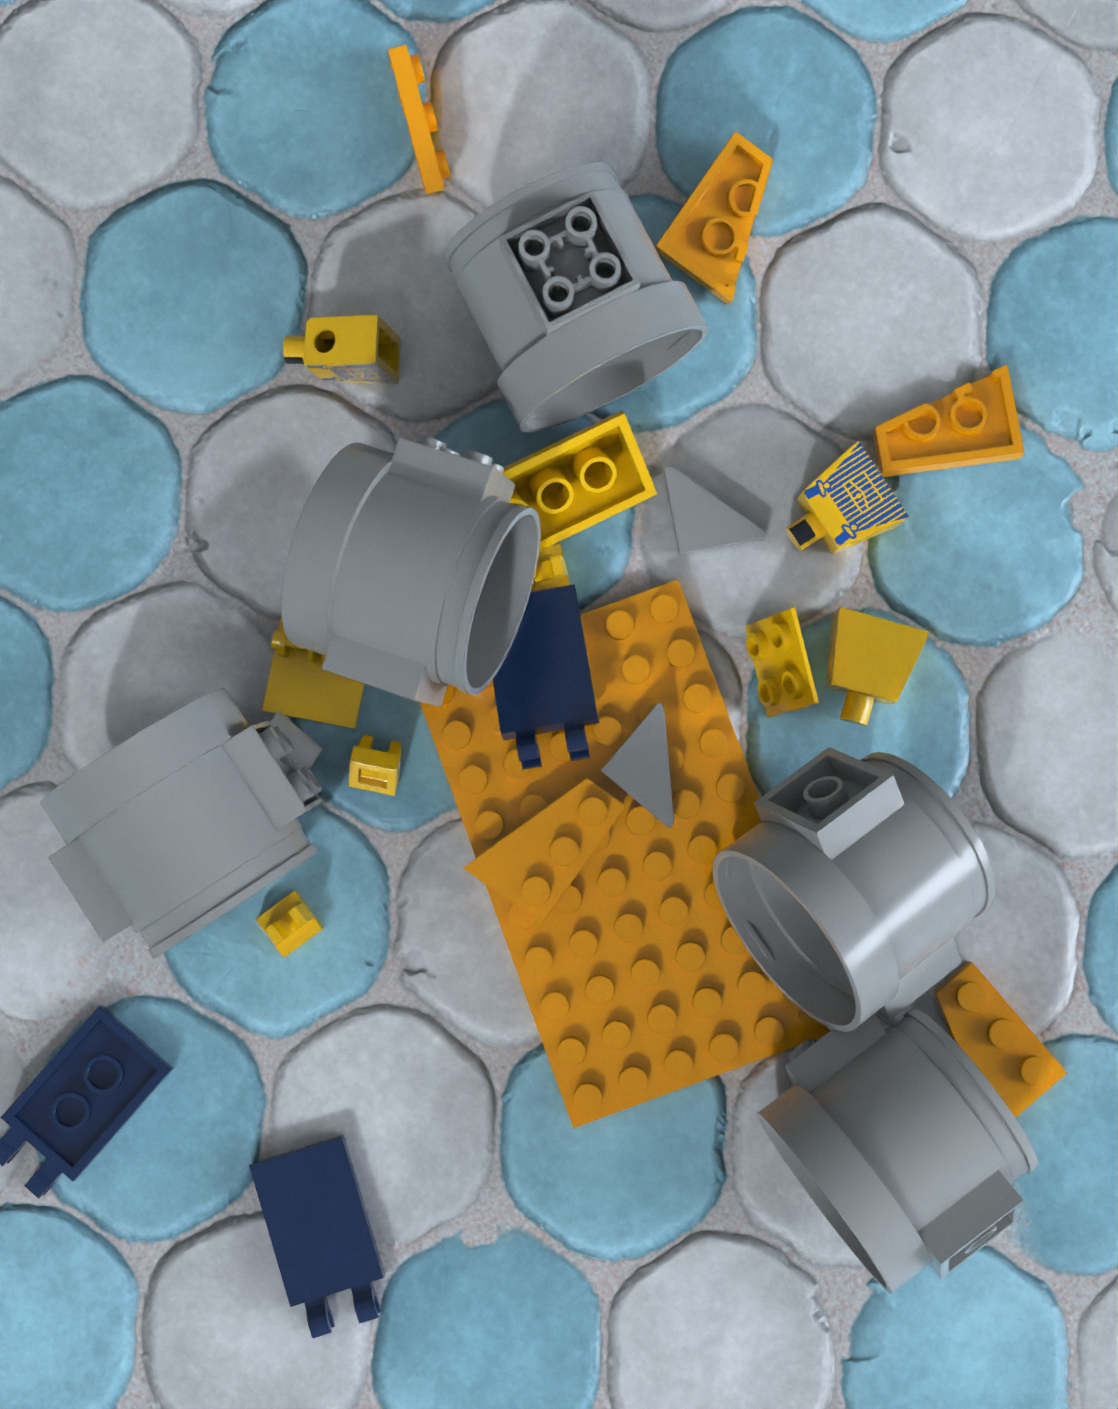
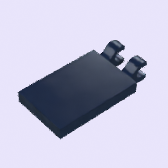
M575 584L530 593L524 616L512 646L502 666L493 678L501 736L503 741L516 738L518 757L523 770L542 767L537 734L565 730L566 744L571 761L590 758L585 726L597 724L599 719Z
M103 1005L99 1006L0 1117L11 1127L0 1139V1165L9 1164L26 1142H28L47 1158L46 1162L24 1185L38 1199L53 1187L63 1173L71 1181L77 1180L174 1068Z
M344 1134L250 1164V1171L290 1307L305 1303L307 1322L312 1338L332 1332L331 1328L335 1327L326 1296L351 1288L359 1324L378 1318L381 1308L372 1281L384 1278L385 1272Z

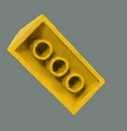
M622 410L505 466L503 475L516 484L510 503L532 507L539 515L541 527L539 551L657 495L626 415Z

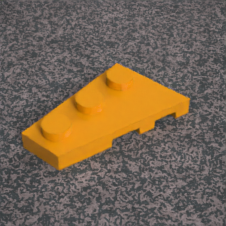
M407 44L388 49V59L391 70L394 71L400 103L407 120L408 131L425 194L444 190L443 180L451 178L444 150L435 151L430 132L438 130L432 103L422 104L417 84L426 82L419 54L409 55Z
M736 131L655 245L659 255L727 305L732 302L734 297L735 284L749 244L747 243L753 222L758 214L773 163L771 157Z
M1006 364L992 371L991 375L972 384L969 382L954 389L953 393L930 404L924 403L876 426L873 431V438L881 475L883 477L1021 459L1025 452L1008 365Z
M586 778L471 861L463 869L542 925L626 806Z
M968 961L933 991L952 1039L988 1079L1015 1118L1067 1074L1064 1068L973 962Z

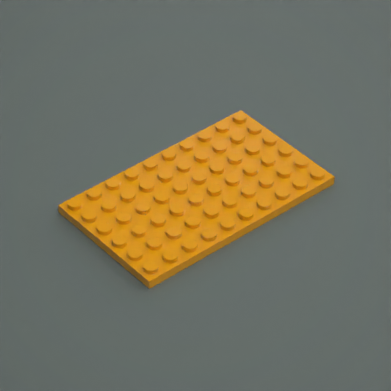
M678 579L581 614L599 723L585 726L590 758L571 761L566 744L565 730L537 734L542 767L523 770L518 757L516 738L503 741L501 736L493 680L477 695L464 693L457 687L448 685L441 707L420 702L476 858L586 778L626 806L542 925L486 885L573 1128L799 1046L808 1039H818L830 1032L827 1026L819 1023L796 1006L763 972L733 929L717 895L712 871L714 858L719 852L754 826L762 823L754 804L759 799ZM658 702L664 706L674 813V824L670 828L666 827L601 772Z

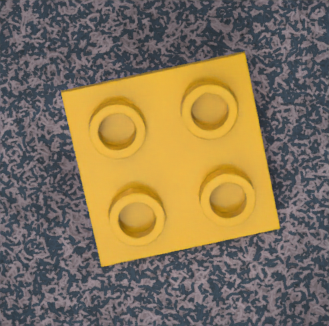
M790 608L745 626L747 634L746 649L754 663L758 679V697L765 707L767 718L805 709L810 705L819 703L796 609Z
M281 618L279 629L274 630L271 649H274L262 711L275 714L279 711L286 716L356 729L365 684L323 670L322 666L326 656L292 644L285 634Z

